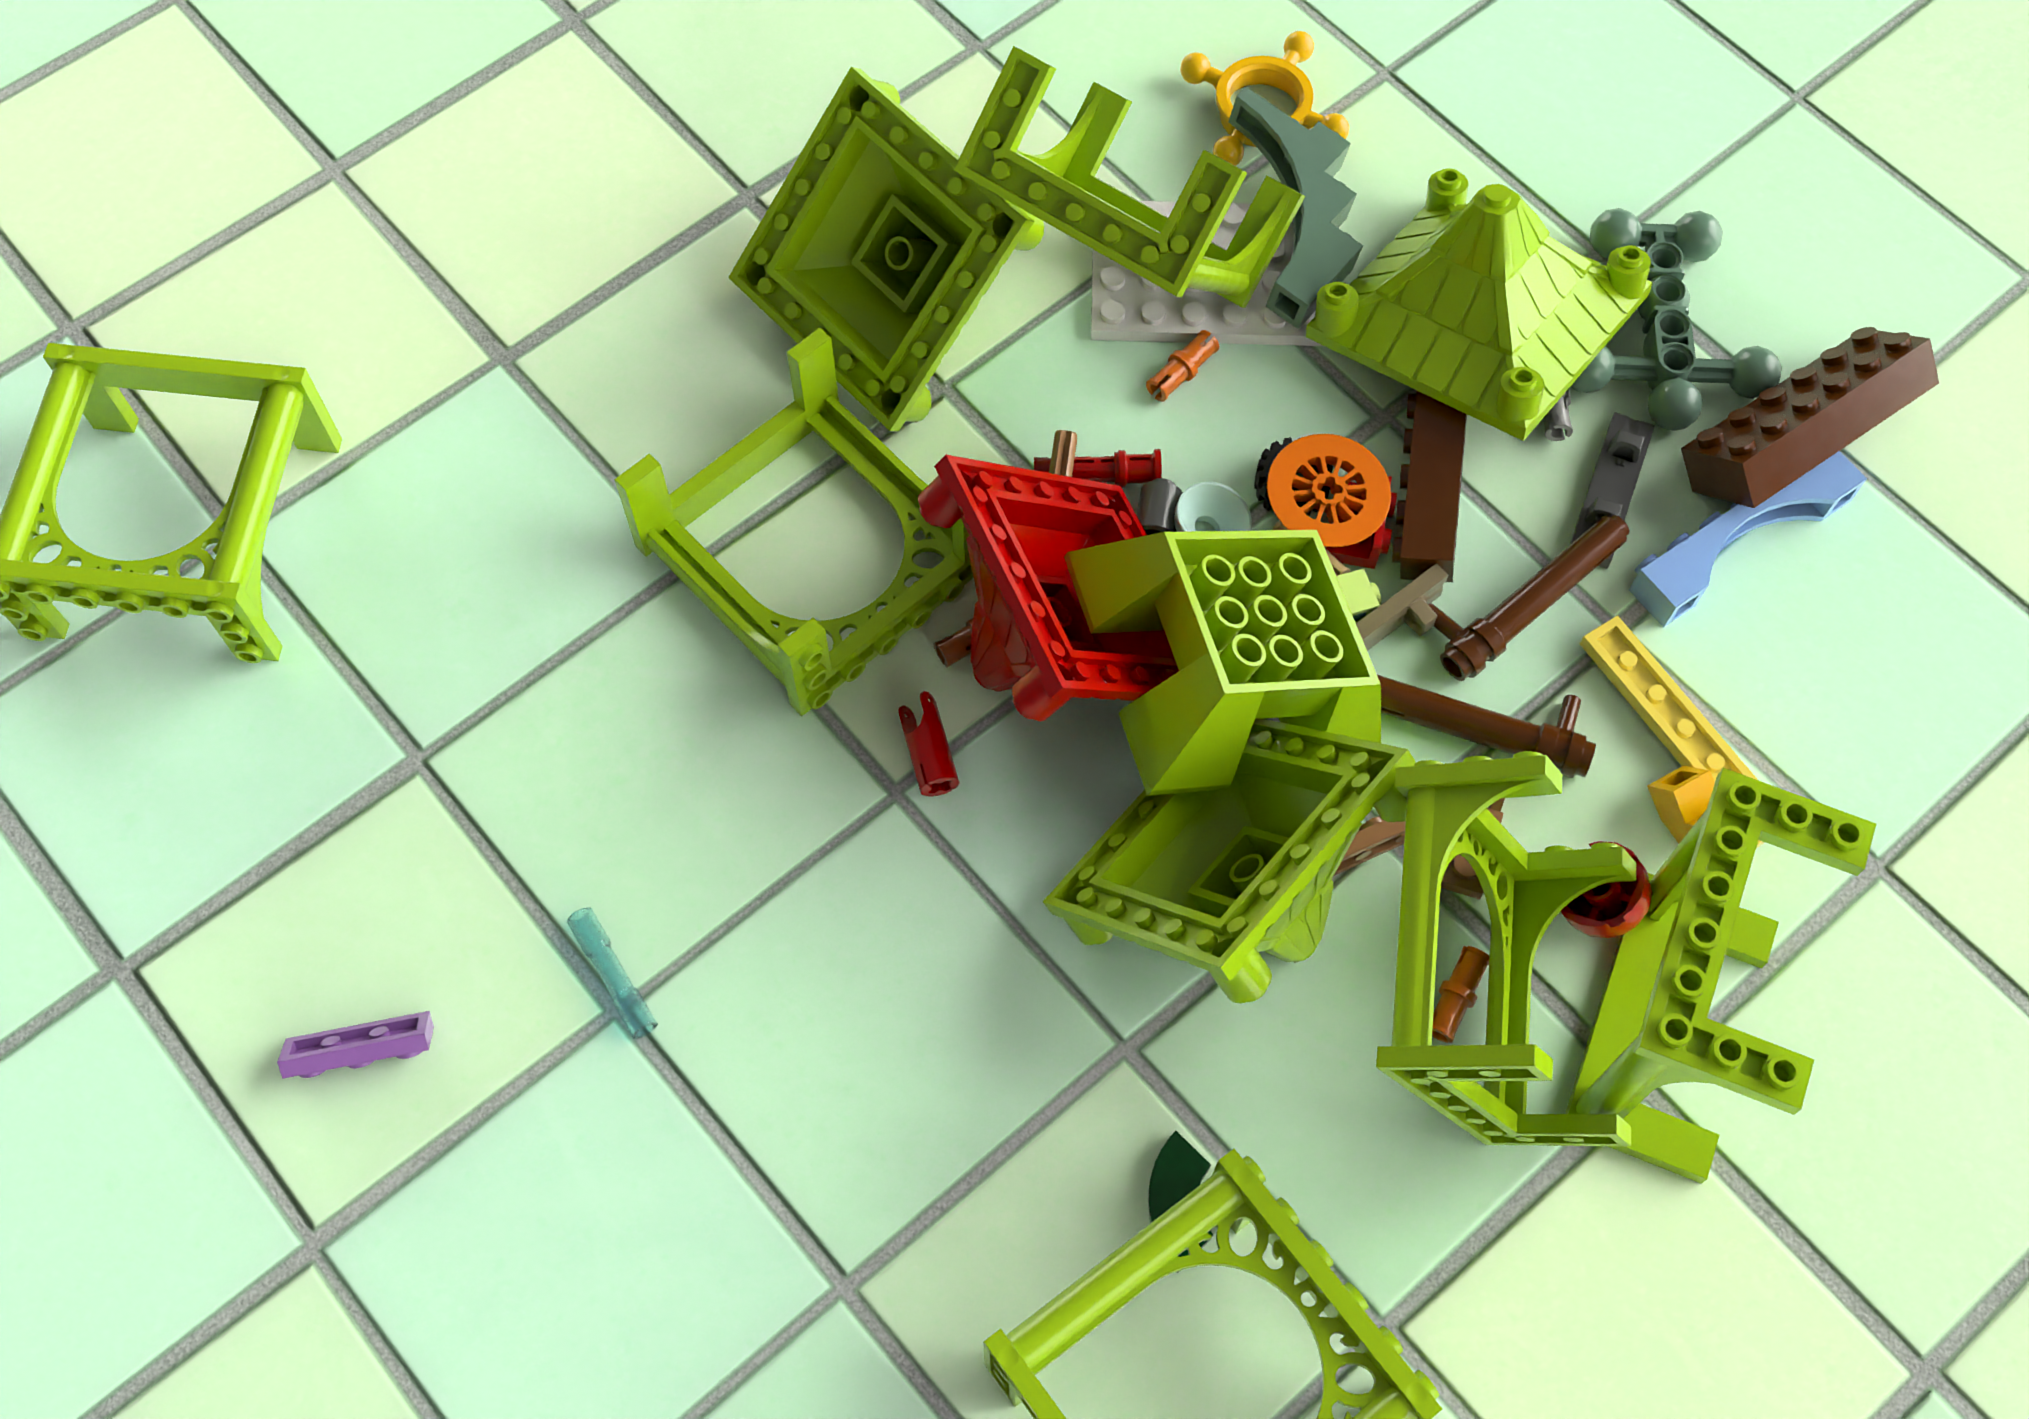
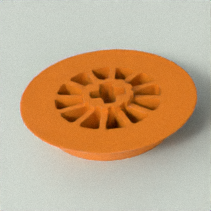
M1313 434L1291 442L1278 453L1268 473V498L1280 522L1288 530H1317L1323 545L1326 547L1349 546L1365 540L1378 530L1389 512L1391 487L1382 464L1363 445L1340 435ZM1326 464L1334 466L1332 473L1327 471ZM1311 465L1317 466L1318 473L1311 467ZM1339 469L1345 470L1348 474L1343 477L1338 476ZM1301 473L1305 478L1300 477L1296 474ZM1355 480L1358 485H1348V484H1349L1351 481ZM1323 486L1330 487V492L1334 495L1333 499L1325 498V493L1321 491ZM1292 487L1299 489V491H1293ZM1355 496H1361L1362 500L1356 498ZM1296 502H1307V503H1306L1305 505H1303L1302 507H1299ZM1313 509L1318 511L1315 519L1306 514ZM1351 510L1357 511L1359 513L1355 515ZM1323 512L1327 514L1329 524L1320 521ZM1337 514L1341 517V519L1344 522H1338Z

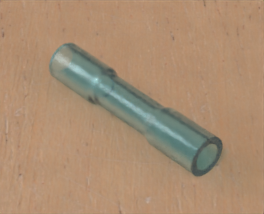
M586 907L574 912L567 919V923L583 952L591 959L612 996L613 1005L631 1037L639 1039L648 1035L657 1027L658 1023L639 990L631 983L593 909Z

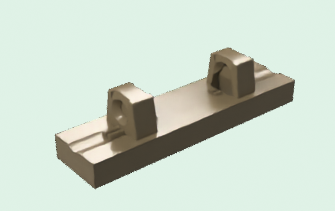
M1437 563L1356 623L1367 651L1404 623L1419 636L1424 635L1433 628L1437 614L1428 604L1441 596L1443 584L1446 583L1449 576Z

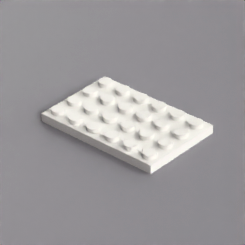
M1140 201L1169 217L1176 204L1173 201ZM1231 203L1212 242L1227 250L1251 203ZM1293 220L1246 308L1234 304L1217 293L1186 288L1182 297H1176L1092 249L1091 340L1190 343L1201 330H1206L1211 333L1205 340L1206 343L1215 336L1219 344L1323 346L1306 338V326L1315 317V312L1298 330L1266 307L1275 281L1291 261L1294 242Z

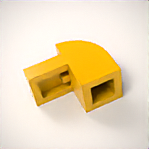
M1683 765L1647 785L1661 821L1678 843L1682 841L1708 807L1715 784L1710 770Z

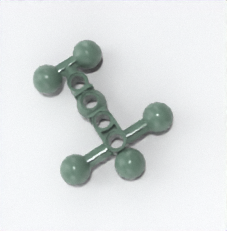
M1616 208L1605 210L1596 218L1591 225L1590 242L1593 249L1599 255L1608 258L1610 253L1616 248L1632 245L1645 247V252L1650 257L1651 265L1647 280L1652 282L1651 290L1648 297L1637 308L1641 318L1645 320L1642 331L1647 335L1643 343L1644 356H1615L1605 346L1571 385L1574 390L1583 393L1596 392L1607 385L1610 380L1647 381L1648 386L1652 390L1648 401V412L1652 421L1663 429L1677 431L1689 427L1701 414L1703 399L1699 389L1691 382L1729 383L1730 387L1737 394L1750 399L1758 398L1762 391L1779 384L1782 371L1780 361L1772 351L1764 347L1752 346L1743 348L1732 359L1696 358L1692 323L1688 316L1690 294L1686 285L1682 282L1685 273L1684 269H1680L1683 260L1692 263L1706 261L1721 246L1723 231L1719 221L1713 215L1702 211L1685 213L1675 224L1640 223L1638 218L1631 212Z

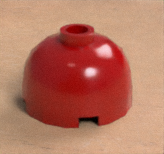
M1604 841L1593 842V843H1590L1589 846L1591 847V846H1592L1593 844H1595V843H1601V842H1604ZM1616 842L1608 843H1614L1623 847L1636 862V881L1610 882L1599 885L1581 894L1560 911L1571 926L1590 937L1612 938L1626 934L1639 925L1650 907L1653 893L1647 870L1632 850Z

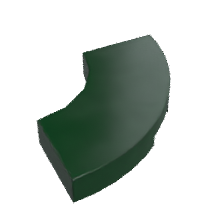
M1177 1131L1169 1137L1162 1147L1151 1173L1148 1189L1150 1223L1201 1185L1202 1180L1211 1167V1164ZM1210 1240L1200 1242L1199 1246L1203 1248ZM1188 1250L1183 1251L1178 1257L1189 1255Z

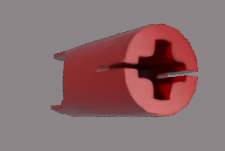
M923 691L920 693L923 715L919 726H917L914 713L909 707L902 705L899 707L898 713L920 792L924 796L933 797L952 791V789L958 787L960 782L937 703L929 692Z

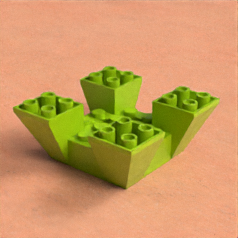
M1317 530L1161 532L1070 551L1064 556L1091 634L1165 631L1179 672L1137 698L1119 712L1147 796L1227 789L1232 784L1255 719L1279 718L1280 722L1381 743V683Z

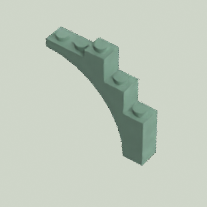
M1245 87L1236 96L1228 122L1250 139L1272 165L1282 184L1305 196L1293 218L1294 242L1291 261L1275 281L1266 304L1267 308L1299 330L1316 311V299L1319 289L1332 282H1342L1353 270L1363 248V245L1350 234L1339 229L1347 219L1357 195L1344 183L1334 178L1343 165L1351 143L1319 121L1311 130L1307 129L1297 120L1269 103L1265 98Z

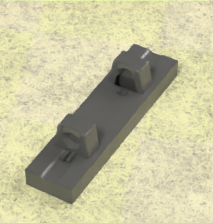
M1614 412L1570 544L1604 516L1617 515L1625 521L1655 425L1634 420L1626 415ZM1614 553L1599 566L1608 569Z

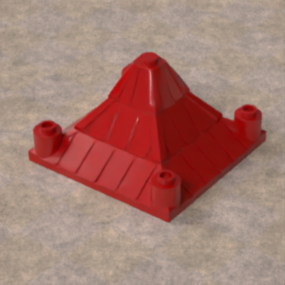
M947 454L934 466L938 476L918 495L919 510L924 520L935 527L951 528L961 518L970 535L966 538L978 598V601L975 603L972 623L971 664L974 677L982 687L996 692L1012 690L1013 703L1016 710L1027 719L1041 722L1047 720L1072 697L1134 701L1179 672L1165 631L1091 634L1064 559L1066 553L1070 551L1147 535L1121 486Z

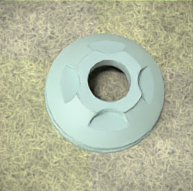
M1200 482L1188 487L1181 494L1175 508L1174 522L1177 532L1196 531L1195 523L1199 521L1211 524L1215 531H1251L1252 518L1246 502L1233 489L1220 483Z

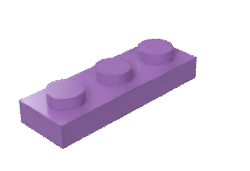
M430 1011L286 1038L277 1061L282 1079L294 1076L311 1078L322 1074L326 1070L345 1066L353 1069L362 1068L376 1060L391 1057L399 1059L415 1057L430 1048L434 1030Z

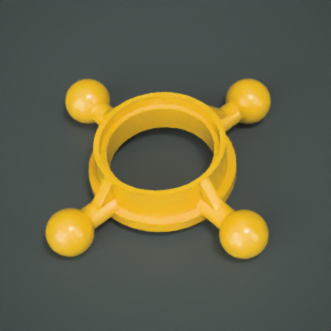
M1295 31L1288 35L1284 42L1283 49L1285 54L1282 59L1272 56H1252L1233 63L1224 72L1211 67L1209 59L1202 53L1193 52L1184 57L1180 66L1183 79L1190 84H1200L1206 81L1216 89V104L1220 120L1229 136H1223L1216 141L1213 147L1214 155L1236 166L1244 156L1243 144L1256 147L1250 139L1228 122L1233 109L1230 97L1235 91L1249 85H1270L1283 90L1294 99L1297 106L1294 113L1290 115L1291 118L1297 120L1307 129L1313 128L1319 121L1332 131L1337 132L1344 139L1347 138L1349 123L1343 115L1331 113L1323 116L1311 111L1313 88L1306 74L1296 66L1297 63L1308 60L1313 54L1314 41L1308 33Z

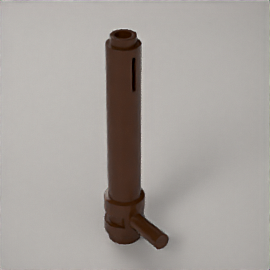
M1617 515L1602 517L1483 619L1476 618L1466 628L1461 627L1433 603L1428 604L1437 614L1433 627L1450 640L1445 645V651L1440 655V661L1446 671L1459 681L1477 676L1486 668V661L1493 662L1504 653L1507 643L1627 541L1626 536L1630 530L1626 522Z
M1377 674L1381 683V713L1512 755L1523 751H1533L1547 755L1563 776L1573 778L1574 775L1585 778L1595 753L1596 743L1586 741V735L1574 732L1581 705V699L1578 696L1566 695L1563 698L1556 726L1548 723H1543L1539 726Z

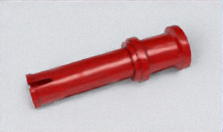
M1154 449L1152 454H1127L1125 450H1118V452H1114V456L1075 457L1072 477L1104 483L1114 482V485H1119L1121 488H1125L1127 484L1147 483L1154 479L1162 478L1161 449ZM1034 457V470L1049 473L1051 458Z

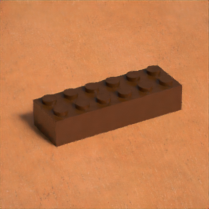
M1864 327L1851 333L1850 338L1836 347L1823 351L1818 359L1805 367L1794 370L1789 378L1775 387L1762 391L1757 399L1743 408L1730 412L1728 418L1712 428L1701 431L1696 439L1683 446L1681 451L1692 492L1751 508L1757 507L1938 385L1939 379L1930 338L1912 336L1907 332L1893 333L1880 331L1874 327Z

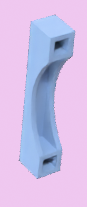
M1838 451L1757 507L1751 508L1733 503L1730 507L1731 510L1722 515L1717 511L1710 515L1700 525L1699 531L1690 536L1686 532L1677 537L1668 546L1667 552L1660 557H1657L1656 554L1648 556L1636 567L1635 572L1637 576L1629 591L1664 628L1697 605L1709 586L1712 566L1717 555L1736 538L1753 529L1776 522L1796 520L1823 521L1851 502L1867 478Z

